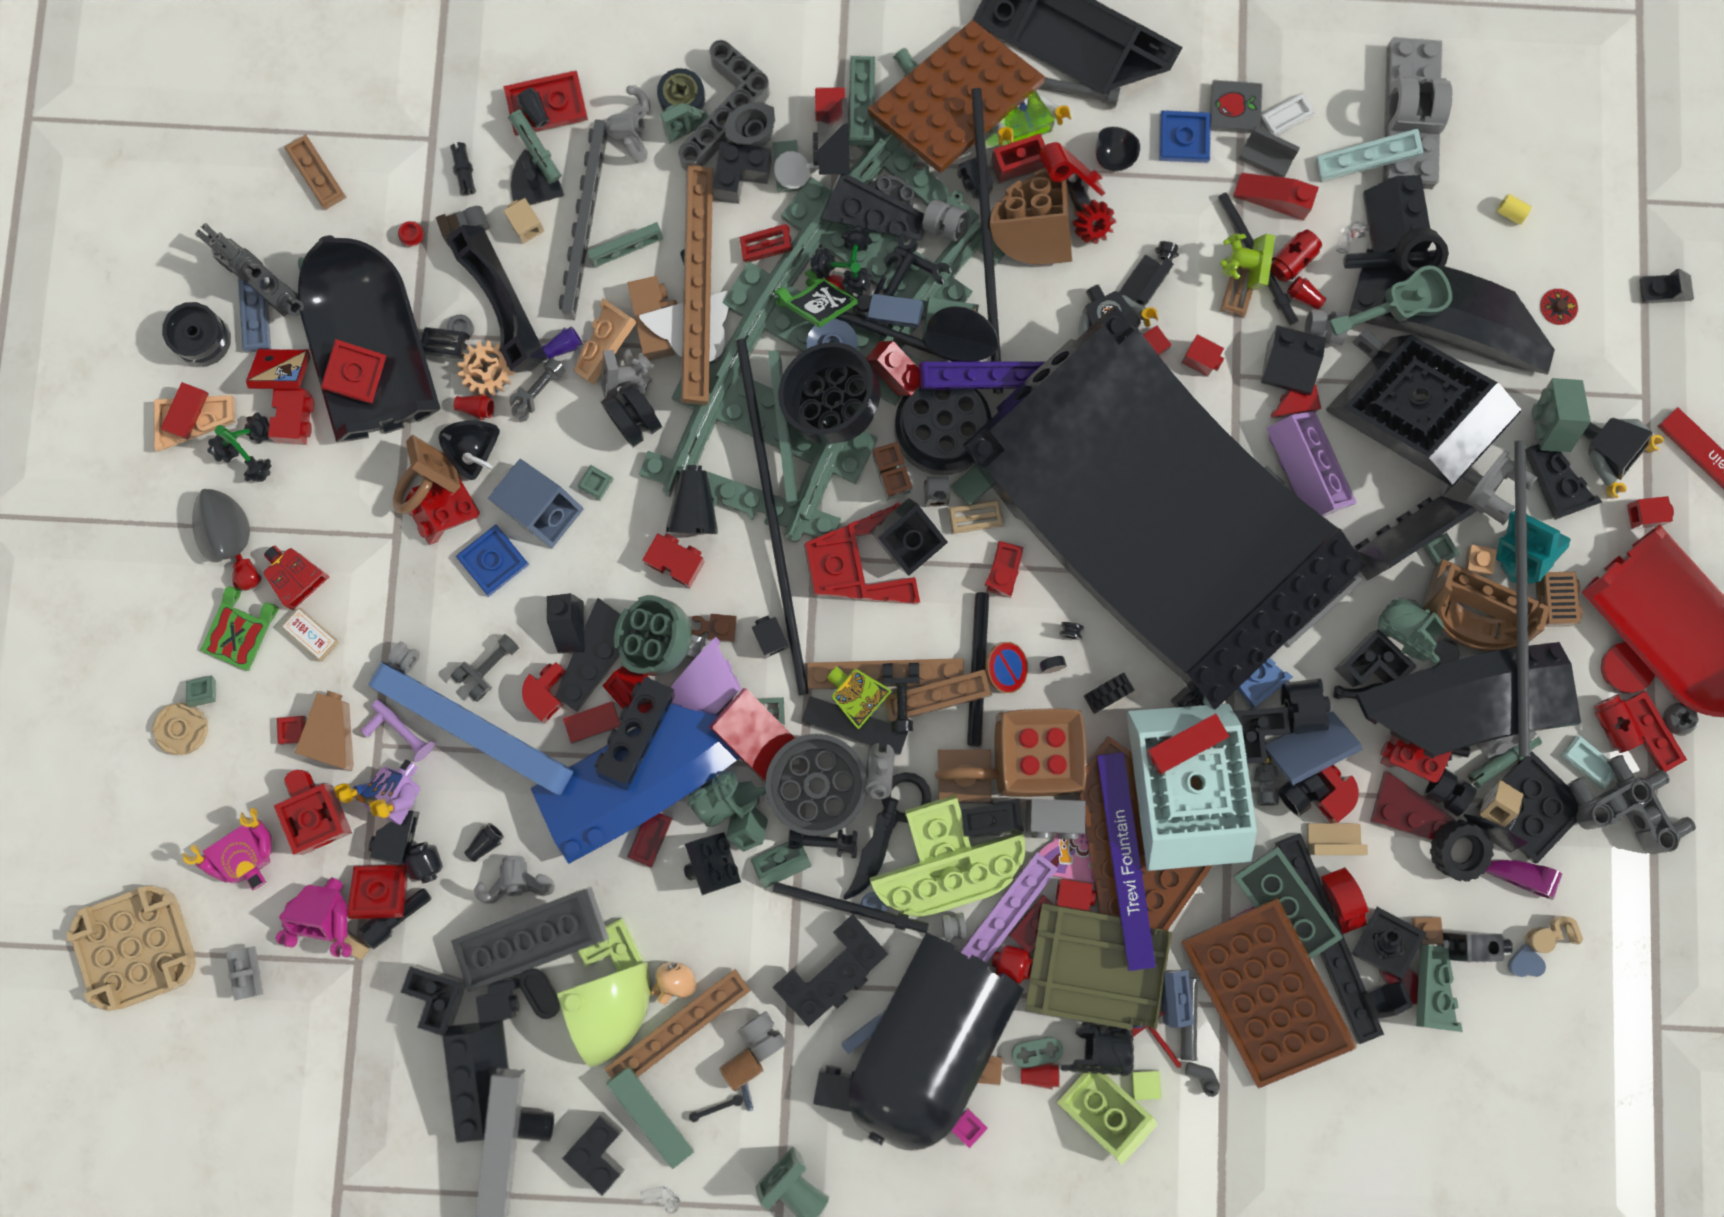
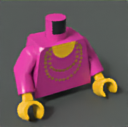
M250 808L252 818L245 817L244 813L241 812L240 823L242 825L203 850L205 855H200L197 845H191L190 849L196 855L188 856L183 852V860L187 864H196L207 875L225 883H240L246 880L253 891L267 882L260 869L270 863L272 835L262 821L257 820V809Z

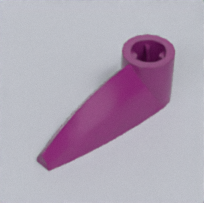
M1515 860L1491 861L1490 867L1488 866L1486 869V873L1547 899H1554L1563 875L1561 872L1547 866Z

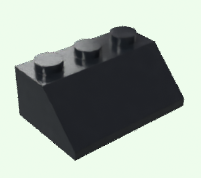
M841 98L817 123L818 132H813L814 166H819V175L850 174L847 98Z
M1421 175L1395 176L1363 192L1372 252H1395L1397 243L1407 232L1419 227L1430 228ZM1432 241L1420 242L1412 247L1410 251L1428 250Z

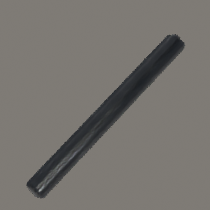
M985 592L975 594L971 673L986 669L989 593ZM984 698L969 702L968 746L978 747L982 744Z

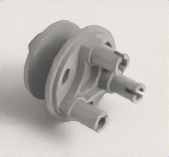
M1506 450L1497 458L1484 476L1470 468L1462 477V479L1475 486L1465 504L1474 506L1479 513H1486L1503 526L1509 520V515L1515 507L1495 495L1496 490L1504 479L1509 478L1515 482L1514 461L1508 457L1509 452ZM1526 470V489L1529 490L1538 477ZM1444 483L1438 495L1444 497L1452 486Z

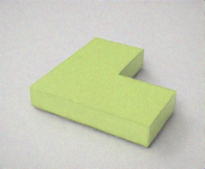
M623 918L605 927L609 940L578 951L585 967L608 955L617 972L644 963Z

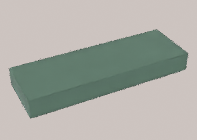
M655 222L588 250L587 253L593 267L596 268L662 240L663 236L658 223Z

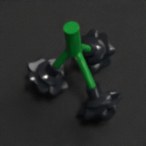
M857 225L853 228L847 227L846 233L841 235L844 247L846 249L851 248L850 260L847 262H836L828 249L823 248L822 250H816L815 255L811 258L810 266L811 271L816 274L818 279L829 278L830 272L836 267L847 268L850 271L844 272L845 278L842 286L846 283L852 293L862 295L863 290H870L872 275L868 274L867 268H860V264L856 262V256L858 251H866L872 239L869 237V230Z
M258 412L254 413L253 416H247V424H245L244 429L235 432L229 431L222 425L216 426L215 433L217 435L215 438L208 440L210 447L207 449V452L213 455L215 461L220 462L223 459L225 463H229L232 458L238 457L240 453L245 459L244 463L248 466L247 471L244 473V480L255 482L266 480L267 476L271 473L269 470L272 466L270 464L271 460H256L253 456H249L236 439L238 436L246 434L250 440H255L258 444H261L264 440H269V422L265 416L261 417Z

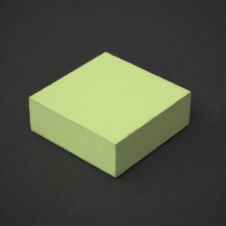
M1158 1070L1131 1072L1134 1100L1162 1099L1160 1072Z

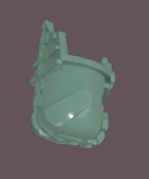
M1404 598L1392 600L1391 604L1386 607V610H1383L1382 615H1379L1378 628L1380 631L1403 645L1402 654H1407L1411 658H1416L1423 662L1429 659L1431 660L1430 662L1437 664L1440 661V658L1434 653L1437 643L1432 637L1440 635L1445 627L1442 624L1443 621L1439 619L1436 613L1433 612L1430 615L1428 609L1424 611Z
M721 771L718 773V778L714 776L712 781L689 795L688 806L705 823V826L714 827L736 813L740 819H743V816L751 812L759 804L760 796L766 794V787L757 788L752 781L738 783L735 772Z

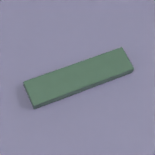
M850 56L849 145H874V119L868 115V108L874 104L875 56Z
M629 1065L607 1081V1086L672 1169L694 1153L692 1146Z

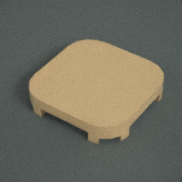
M138 887L136 890L99 904L84 907L76 912L77 915L71 923L70 930L66 932L67 942H72L87 989L84 996L88 1003L91 1002L99 1009L107 1011L124 1009L178 989L188 982L195 969V953L179 903L174 894L163 887Z

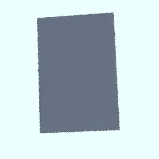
M1333 711L1326 714L1329 723L1327 731L1286 734L1266 744V753L1292 785L1362 750V744Z

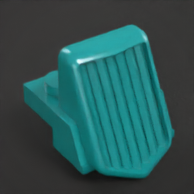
M1515 510L1509 515L1506 535L1499 538L1496 560L1501 562V568L1511 583H1516ZM1526 514L1527 584H1533L1541 581L1545 574L1554 566L1558 558L1569 548L1571 539L1561 534L1559 530Z

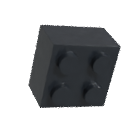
M910 498L870 531L898 568L908 576L948 543L919 504Z

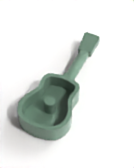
M1424 266L1411 274L1405 281L1398 282L1387 289L1385 292L1386 303L1350 317L1347 315L1331 319L1329 324L1333 334L1338 336L1352 329L1355 325L1389 312L1398 321H1405L1412 316H1433L1450 305L1452 301L1451 286L1443 271L1438 267Z

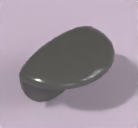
M202 489L199 492L192 514L193 533L198 549L208 561L214 563L237 556L245 549L250 537V526L245 512L234 499L223 492L213 489Z

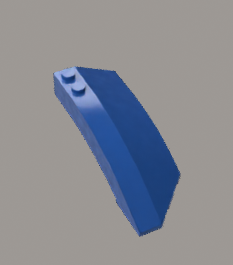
M672 703L628 791L599 778L596 773L595 763L601 753L605 754L609 744L569 766L574 773L561 795L553 793L539 784L531 787L550 834L567 863L574 862L634 829L678 802L737 761L739 757L709 728L718 715L701 710L687 709L682 707V705ZM635 727L627 732V735L629 737H636L640 734L641 729ZM619 751L614 759L624 761L628 758L629 753L627 751Z

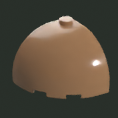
M1044 168L1033 172L1034 177L1024 182L1018 180L1005 191V196L1002 200L995 203L991 213L990 228L996 245L1009 257L1028 264L1041 265L1072 262L1067 179L1055 182Z

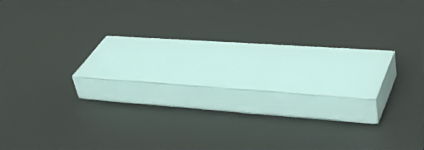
M1414 129L1316 156L1321 182L1424 154L1419 130Z

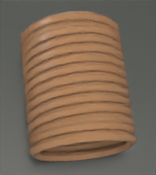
M748 1047L719 1068L733 1091L739 1090L741 1086L746 1085V1083L763 1072V1067L760 1062L756 1061Z

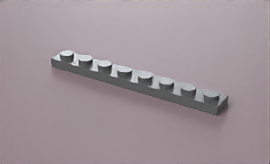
M595 119L594 128H590L588 134V142L591 145L590 151H586L584 157V166L587 167L586 174L582 175L580 179V190L583 191L581 199H577L576 202L578 219L577 223L574 222L572 225L573 247L569 246L567 260L570 262L569 270H565L563 276V285L566 286L564 295L561 294L559 298V310L562 311L565 319H576L608 136L604 120Z

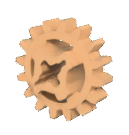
M478 341L477 348L475 349L469 345L468 350L470 353L468 355L463 353L464 362H458L457 364L463 370L458 373V376L464 379L462 384L466 388L470 387V391L473 394L478 390L480 395H486V392L489 391L492 396H495L496 389L504 392L505 390L502 385L504 383L510 385L512 382L508 376L515 375V372L510 371L500 350V344L498 343L493 348L491 341H487L486 346H483ZM488 354H493L497 357L491 358L488 356ZM489 365V367H487L488 371L483 372L485 371V366ZM473 379H481L484 381V384L477 383Z

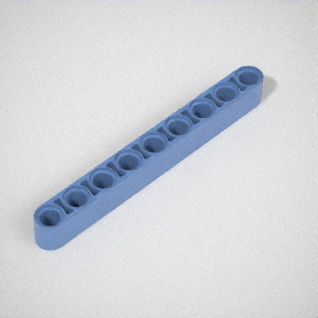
M380 662L368 683L373 689L553 793L561 795L574 773L572 769L387 663Z

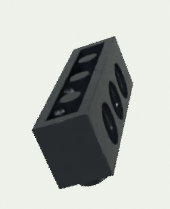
M646 676L642 683H636L631 694L634 698L630 706L626 705L623 708L619 717L621 723L618 729H613L607 740V744H609L605 754L601 753L595 763L596 773L599 778L627 791L675 698L673 688ZM643 704H651L653 706L649 713H641L639 711L640 706ZM632 727L641 729L640 734L636 737H629L627 731ZM619 751H627L629 753L628 758L624 761L614 759Z

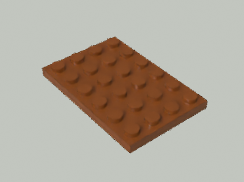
M971 20L868 108V115L936 171L941 173L975 144L971 89L981 88L984 132L986 134L1044 83L1045 76L979 24Z
M1278 897L1186 938L1181 942L1258 1089L1356 1049L1357 1045Z

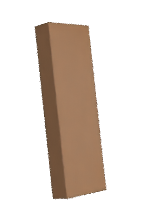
M306 134L284 147L324 210L346 198Z

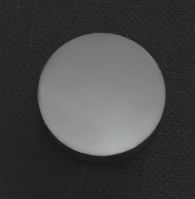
M458 314L450 318L447 330L466 332L471 338L474 333V325L467 316Z

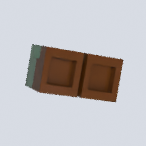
M898 441L874 448L873 460L886 500L910 494V490L913 487L906 466H904L905 462Z

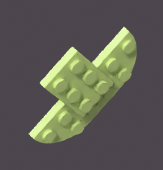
M956 795L905 810L919 863L869 879L877 896L888 907L890 906L909 916L937 914L993 896L1007 887L1013 881L1012 877L1024 860L1023 832L1012 833L971 846L969 838L964 837L962 813Z

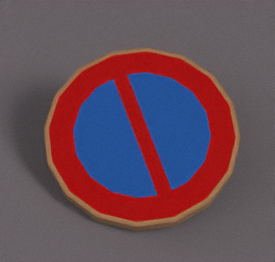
M1000 642L993 646L987 656L986 675L989 683L995 690L1001 693H1014L1021 689L1028 674V661L1025 653L1015 643Z

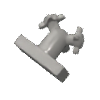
M626 349L622 355L625 366H618L614 350L603 351L601 388L604 399L611 394L616 396L617 388L624 386L629 381L644 395L648 384L652 382V378H644L642 373L646 375L647 369H653L654 365L642 353H639L638 359L633 358L631 349Z

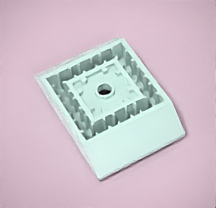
M1221 704L1216 710L1207 705L1127 711L1147 871L1251 862L1257 828L1242 725L1230 704ZM1217 713L1230 737L1159 775L1146 751ZM1192 776H1197L1201 779L1202 787L1200 790H1195L1191 787L1190 779Z

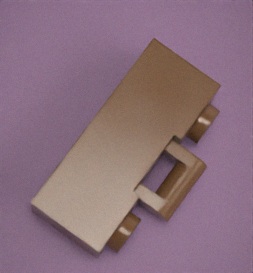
M657 276L627 282L635 320L637 321L636 325L643 356L651 361L675 355L669 340L663 339L652 332L640 320L639 315L677 305V301L663 302V299L668 298L665 284H659Z

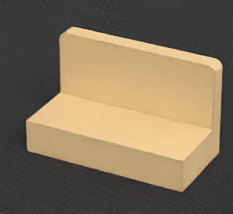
M1307 824V846L1310 855H1368L1367 844H1361L1360 824Z

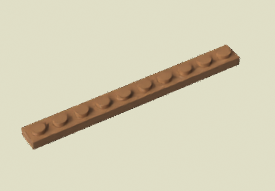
M688 165L686 169L681 403L707 405L709 402L713 168Z

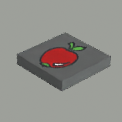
M1213 80L1211 83L1210 130L1251 133L1254 127L1261 128L1262 83Z

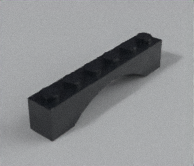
M461 225L446 240L456 260L477 281L494 309L500 328V350L510 371H531L547 359V356L484 228Z

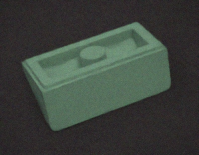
M789 841L751 859L763 888L770 887L775 882H780L811 867L804 848L791 849L789 848Z

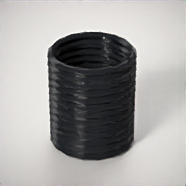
M521 1109L517 1139L549 1142L554 1127L553 1111Z

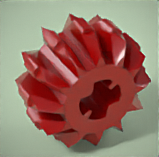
M1091 200L1089 206L1086 203H1082L1083 210L1081 212L1075 211L1078 219L1072 221L1073 225L1077 227L1074 230L1075 234L1081 236V240L1086 243L1091 241L1093 244H1098L1099 239L1107 241V232L1114 233L1110 226L1117 223L1116 219L1112 217L1114 214L1113 209L1108 208L1107 204L1103 201L1098 203L1096 200Z

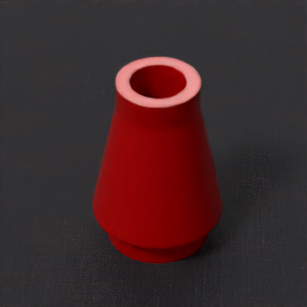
M1296 277L1287 290V293L1291 295V299L1319 310L1326 301V297L1306 277Z
M487 395L456 396L454 399V410L485 420L493 415L494 400L488 398Z
M1051 1062L1021 1068V1084L1053 1090V1087H1060L1059 1065H1052Z

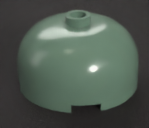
M654 595L641 596L629 609L625 608L621 613L615 628L614 647L619 650L622 659L621 664L631 672L647 676L664 675L676 669L687 656L692 639L691 625L685 612L676 603ZM633 628L638 630L635 634H631Z

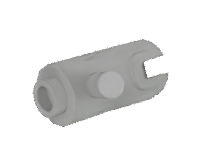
M879 743L872 745L868 751L865 789L871 798L877 800L889 797L892 792L895 754L893 748L888 744L886 753L879 752Z

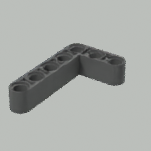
M717 40L711 44L709 50L713 68L734 85L736 89L680 146L678 154L684 171H686L688 165L703 167L720 149L721 141L727 142L729 140L726 138L725 125H721L719 122L727 120L729 114L738 108L736 104L740 102H745L746 104L754 102L764 103L770 94L769 80L765 73L725 40ZM719 54H726V55H727V56L724 57V58H717V57H716V56L719 55ZM738 69L745 70L742 74L734 73ZM755 85L764 86L760 90L753 89ZM705 137L713 138L709 143L702 141ZM691 154L696 156L694 160L685 159L686 156Z

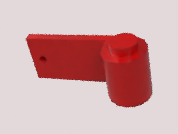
M1052 142L1041 149L1039 158L1053 181H1065L1076 173L1100 196L1105 194L1099 183V180L1103 177L1095 169L1093 171L1089 170L1062 144Z

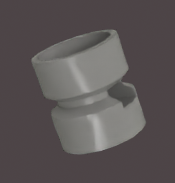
M934 199L925 211L923 229L936 235L942 233L944 238L958 242L967 230L969 212L956 206L950 208L948 203Z
M1310 309L1306 317L1304 332L1325 337L1326 344L1342 346L1346 339L1347 331L1335 336L1329 321L1347 316L1348 314L1332 311L1327 315L1326 310Z
M767 1011L737 1030L744 1042L752 1045L750 1051L758 1063L787 1044L780 1031L773 1029L774 1022Z

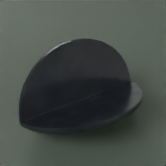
M950 306L937 311L930 318L924 334V341L928 349L935 355L950 361L976 362L992 356L998 349V337L991 323L980 313L966 307Z

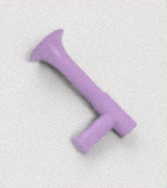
M380 699L372 704L371 707L377 714L360 729L365 736L370 737L372 732L385 721L413 748L415 753L414 762L421 761L433 750L435 742L426 743L417 738Z

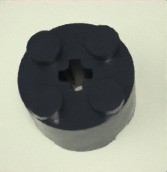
M1321 678L1288 682L1281 685L1280 701L1281 705L1288 707L1290 734L1327 731L1329 729L1326 712L1331 711L1329 697L1323 696Z

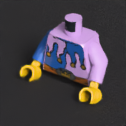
M405 759L397 771L385 766L380 769L370 782L356 785L352 790L347 783L335 786V795L343 803H349L355 797V800L372 812L373 816H380L401 825L420 792V786L411 780L418 767Z

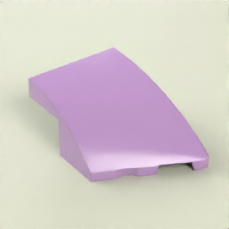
M717 637L712 639L670 687L675 692V698L672 703L682 705V707L687 709L701 710L717 715L718 712L729 705L731 700L741 690L738 679L732 672L729 660L725 661L720 651V641Z

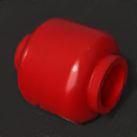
M1006 945L1000 952H995L992 967L996 968L997 976L1004 973L1017 984H1020L1024 979H1029L1033 959L1030 958L1027 950Z

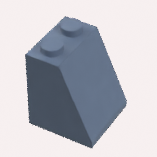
M521 458L488 497L500 510L550 548L556 545L584 510L561 486Z

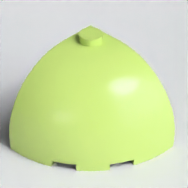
M647 962L557 993L571 1038L580 1056L588 1066H597L617 1055L630 1043L641 1028L647 1014L649 997L651 996V978Z

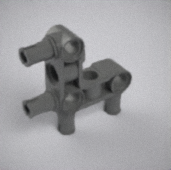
M207 223L203 224L201 228L208 236L199 229L196 231L195 235L212 249L214 259L228 271L233 272L245 283H248L282 316L285 317L287 314L297 316L300 314L298 310L303 311L304 306L298 300V294L279 280L249 250L241 247L231 238H226L221 232L216 233ZM269 277L268 286L261 288V280Z
M1623 755L1615 756L1606 761L1618 782L1615 787L1594 798L1584 777L1577 778L1567 784L1579 804L1577 806L1576 819L1582 828L1591 830L1607 827L1620 821L1621 816L1627 815L1636 830L1635 835L1649 854L1675 851L1678 848L1680 839L1696 829L1694 821L1689 817L1682 818L1672 824L1654 791L1670 782L1668 774L1664 770H1658L1646 778L1637 777V775H1633Z

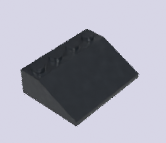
M1443 496L1435 500L1428 497L1416 505L1419 510L1411 514L1410 511H1407L1396 518L1398 524L1391 528L1387 524L1375 532L1377 538L1371 542L1366 538L1354 546L1357 550L1356 553L1365 565L1361 573L1368 581L1390 569L1477 511L1476 508Z

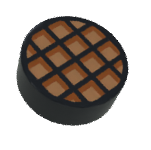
M1054 656L1041 661L1039 666L1042 674H1048L1067 667L1063 656Z

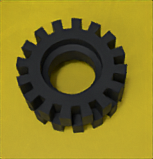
M1123 672L1084 695V698L1095 714L1135 691V689Z

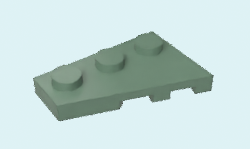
M1421 944L1416 1026L1463 1032L1460 1022H1457L1455 1014L1458 1002L1457 998L1452 997L1450 984H1452L1454 979L1448 948Z

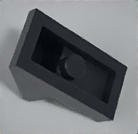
M1676 269L1669 275L1644 276L1639 280L1642 304L1694 300L1691 275L1681 269Z

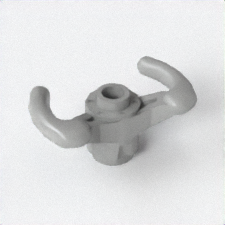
M630 85L626 88V92L629 95L636 96L639 104L625 113H618L608 117L606 129L610 137L624 139L623 145L632 159L637 162H645L648 153L641 141V131L644 130L643 117L650 111V101L641 88Z
M508 856L502 859L500 877L489 892H484L486 885L483 882H479L474 888V896L485 904L495 903L505 894L508 896L522 895L523 891H531L539 896H547L553 893L555 884L546 875L538 874L534 878L528 874L527 863L524 862L523 857Z

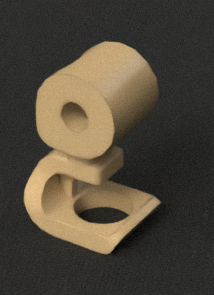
M1555 916L1550 922L1551 929L1537 927L1528 931L1525 936V943L1535 952L1549 953L1555 948L1556 940L1564 939L1561 932L1563 925L1571 944L1579 945L1583 941V937L1575 919L1566 916Z

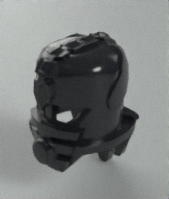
M1083 1022L1080 1028L1075 1030V1034L1085 1039L1084 1060H1074L1073 1064L1061 1065V1071L1127 1076L1134 1068V1038L1128 1029L1109 1026V1030H1104L1102 1026H1094V1023Z

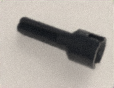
M422 888L405 900L403 917L371 918L359 927L358 930L364 933L363 938L370 947L376 949L392 937V929L431 901V895L425 888Z

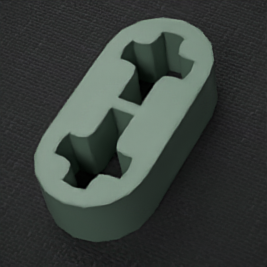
M1043 1037L1017 1043L1011 1051V1056L1018 1066L1027 1068L1058 1061L1062 1056L1063 1047L1056 1038ZM1048 1042H1051L1053 1046H1057V1050L1053 1051L1052 1057H1049L1048 1053L1039 1054L1040 1049L1047 1048ZM1025 1047L1026 1051L1029 1052L1035 1051V1055L1027 1056L1026 1062H1023L1021 1058H1017V1054L1021 1053L1020 1048Z

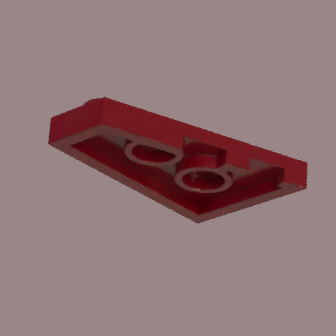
M1383 771L1370 819L1371 822L1432 841L1436 831H1439L1443 824H1448L1452 820L1456 821V819L1388 771Z

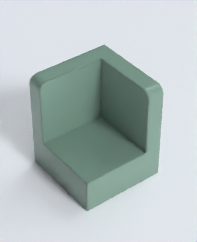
M755 807L751 812L743 816V819H740L736 813L730 818L726 838L743 852L763 844L768 819Z

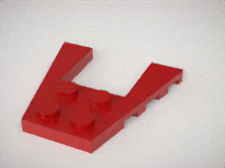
M896 503L889 508L875 512L868 517L854 521L845 527L831 531L804 544L813 595L905 604L920 603L915 577L865 585L856 537L871 535L870 531L898 508L900 503Z

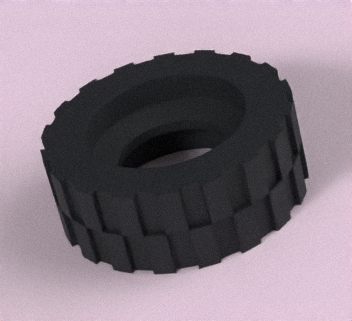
M1449 821L1448 824H1443L1439 831H1436L1434 839L1431 841L1430 854L1432 856V863L1436 865L1435 868L1457 881L1463 880L1468 882L1471 879L1475 880L1481 874H1484L1487 867H1490L1492 863L1494 845L1491 842L1490 835L1482 827L1468 821ZM1460 838L1469 839L1473 845L1472 853L1464 863H1456L1451 857L1452 847Z

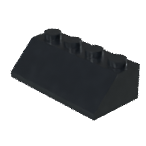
M503 1020L452 1025L447 1028L442 1036L456 1143L485 1139L491 1077L493 1074H496L497 1068L509 1069Z

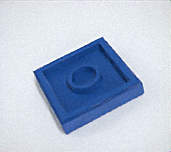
M1161 110L1159 161L1209 163L1211 113Z
M497 524L456 555V558L488 597L530 565Z

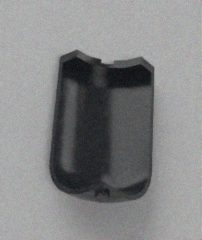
M332 235L321 237L306 254L298 280V300L304 306L303 311H300L320 386L324 379L335 339L387 355L372 405L322 390L336 442L369 438L368 433L383 429L385 434L403 429V423L415 419L417 422H420L435 414L441 408L400 273L382 252L365 242L350 238H334Z
M927 932L857 1064L851 1082L849 1099L852 1117L858 1126L870 1133L868 1139L880 1146L886 1142L896 1148L911 1151L925 1149L938 1143L955 1127L1024 991L1019 984L1004 973L997 976L995 972L988 969L990 964L973 954L968 958V956L955 950L956 945Z

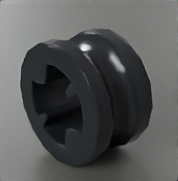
M1061 622L1063 630L1059 632V636L1082 640L1080 632L1084 630L1083 625Z

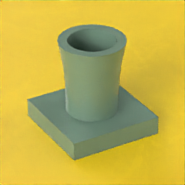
M793 1146L755 1186L759 1203L767 1211L780 1199L795 1217H818L825 1209L829 1196L816 1189L801 1176L806 1167L801 1153Z

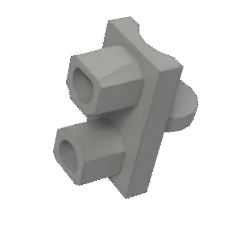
M252 946L226 952L230 973L228 978L231 979L234 1001L264 994L256 947Z

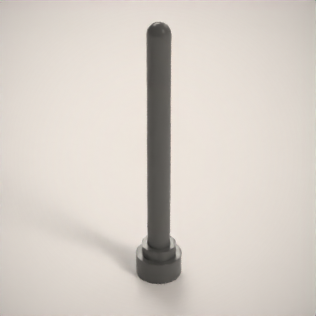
M1045 77L1044 83L1040 86L1100 99L1102 103H1107L1106 106L1116 108L1121 89L1118 87L1100 93L1089 86Z

